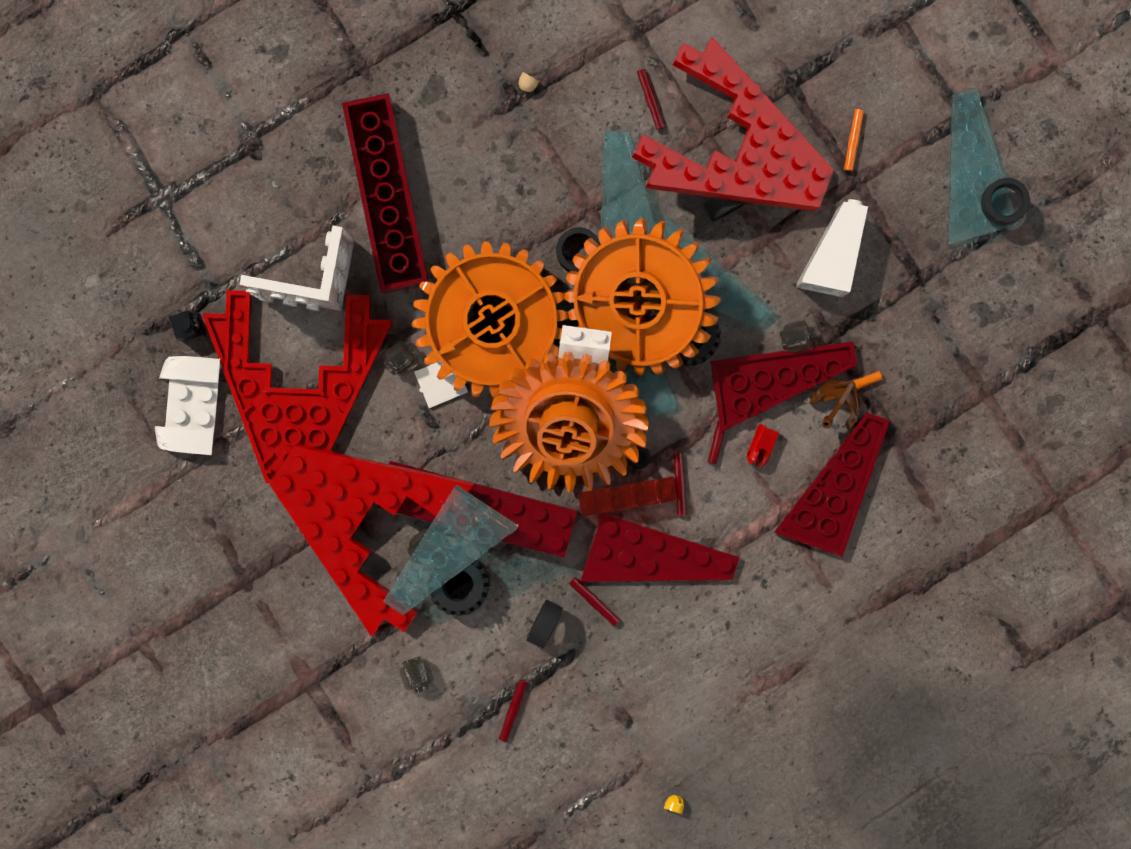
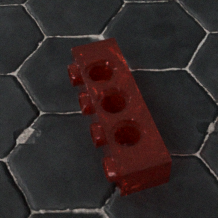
M674 476L578 493L582 517L678 500Z

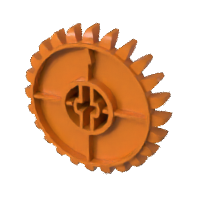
M640 218L633 227V233H630L628 224L624 219L616 225V237H613L607 226L599 231L601 245L599 246L592 238L587 239L584 243V249L588 257L580 253L576 254L573 258V263L579 269V272L570 271L566 276V280L574 285V289L564 293L565 300L574 303V308L568 311V319L578 320V327L612 332L608 362L611 359L616 360L617 371L624 372L629 365H633L636 375L643 376L646 373L647 365H650L655 374H662L665 371L664 361H667L673 368H679L683 365L679 352L686 357L693 358L699 351L691 341L706 343L710 339V334L702 330L700 326H712L718 321L717 316L705 312V309L719 304L721 297L706 295L705 291L718 283L719 279L718 277L702 278L700 274L711 264V259L705 258L693 262L691 257L696 253L700 244L696 241L683 249L679 247L684 234L682 229L675 231L668 239L664 238L665 221L658 222L651 230V233H647L646 219ZM631 277H636V283L627 282ZM645 297H651L649 300L645 301ZM651 309L660 310L658 314L651 315Z
M484 241L481 246V254L476 255L473 248L467 244L463 246L464 259L459 260L452 253L445 255L446 263L449 267L446 271L438 266L430 268L437 282L435 284L430 282L420 283L419 288L429 295L428 300L421 299L413 302V307L425 312V317L414 320L412 327L426 330V335L420 337L415 342L416 347L431 346L433 351L427 355L424 363L425 365H430L440 361L443 364L437 374L439 380L453 373L456 375L453 384L454 390H460L467 381L472 382V396L478 397L482 392L483 386L489 385L491 397L495 398L499 396L497 392L500 384L503 381H510V373L515 368L525 371L526 361L534 359L541 363L544 361L545 354L552 353L555 357H558L559 348L553 344L554 339H561L562 329L557 327V322L567 319L568 312L556 310V304L564 300L565 296L563 292L551 293L549 288L554 285L557 278L555 275L541 277L540 272L544 266L542 260H538L529 266L526 264L528 258L527 250L522 249L516 257L510 256V245L504 242L499 252L493 253L490 242ZM483 298H494L502 302L495 308L492 305L484 306L476 314L477 319L469 325L467 324V314L473 303L479 308L483 305L481 301ZM504 306L509 309L510 312L494 322L497 326L495 330L489 325L476 335L471 333L470 328L485 319L483 312L487 311L490 316ZM512 316V327L508 336L505 337L503 333L496 336L500 342L485 343L477 339L486 332L489 336L498 333L505 326L503 321Z
M564 352L563 358L558 359L552 353L545 354L544 361L541 363L530 359L526 361L525 371L515 368L510 373V381H503L500 384L497 392L499 396L493 399L491 410H496V412L490 418L489 427L500 426L495 430L492 442L496 444L507 440L502 448L501 459L504 460L518 452L513 471L517 473L528 463L532 464L529 482L532 484L539 478L543 470L547 471V486L549 490L554 488L560 475H565L567 491L572 492L576 483V477L582 475L587 490L592 491L594 473L596 472L599 473L604 483L608 486L611 484V465L622 476H625L627 462L624 456L637 464L639 451L636 445L645 448L646 435L643 431H648L649 421L643 415L646 414V404L644 400L638 398V388L635 384L625 385L626 374L623 371L612 373L610 371L611 363L604 360L596 364L592 362V355L588 354L583 355L581 359L574 358L572 352Z

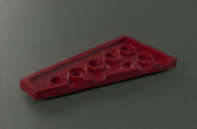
M865 413L773 533L843 557L890 420Z
M602 513L580 582L733 580L740 557Z

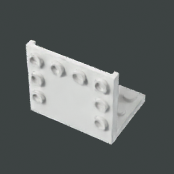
M332 226V231L327 232L325 246L329 247L327 256H323L321 261V270L324 271L321 289L241 275L240 285L246 288L247 293L255 296V298H259L261 301L273 303L274 299L283 300V305L297 307V303L306 304V309L320 311L321 307L342 311L355 241L343 227Z

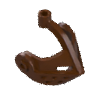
M830 380L823 383L816 392L812 393L809 400L811 405H816L822 396L829 395L839 399L830 415L824 417L822 421L823 428L828 429L831 427L833 418L843 403L851 410V415L844 425L847 429L855 425L860 413L861 400L854 381Z

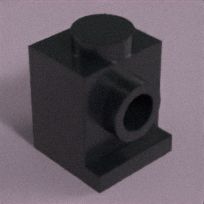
M185 311L169 316L176 340L184 342L205 335L198 312L191 313Z

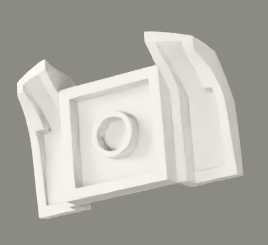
M173 356L165 360L159 379H169L165 427L155 426L157 445L160 449L212 455L220 359Z

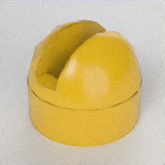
M671 795L667 798L664 809L682 814L684 800L680 796Z

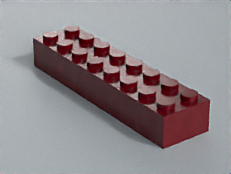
M389 93L343 102L342 107L380 292L388 294L417 288L421 282H429L392 98Z
M389 461V464H390V465H395V466H400V467H404V468H409V469H414V470H418V471H423V472H428V473H432V474H437V475H441V476L450 477V476H447V475H443V474L435 473V472H432V471L420 469V468L413 467V466H409V465H406V464H402V463H398V462H394V461ZM474 483L463 500L464 504L482 515L472 533L565 558L577 510ZM409 497L406 498L397 512L451 527Z

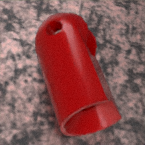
M758 424L746 454L747 462L751 465L756 461L757 468L765 466L768 463L780 432Z

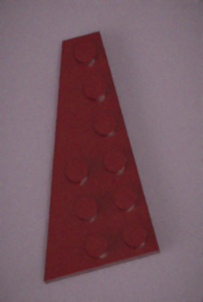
M854 341L710 361L720 433L856 366Z

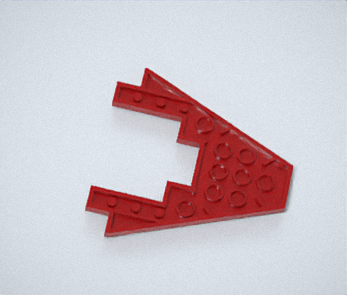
M710 38L703 53L683 42L672 65L733 98L734 101L727 118L747 128L735 161L715 150L711 154L706 168L643 134L631 158L653 169L645 187L661 191L816 211L822 203L834 171L833 168L714 38Z
M226 290L225 314L203 313V319L217 356L220 359V364L266 484L272 482L296 444L332 452L392 326V320L370 319V295L346 294L343 366L319 365L318 389L272 388L273 364L249 363L252 295L250 293L240 290Z
M298 444L292 448L270 483V487L371 636L376 633L384 619L402 632H405L419 612L360 571V568L372 551L352 537L373 504L377 503L395 515L406 498L409 497L467 538L482 518V515L463 503V500L474 485L472 482Z

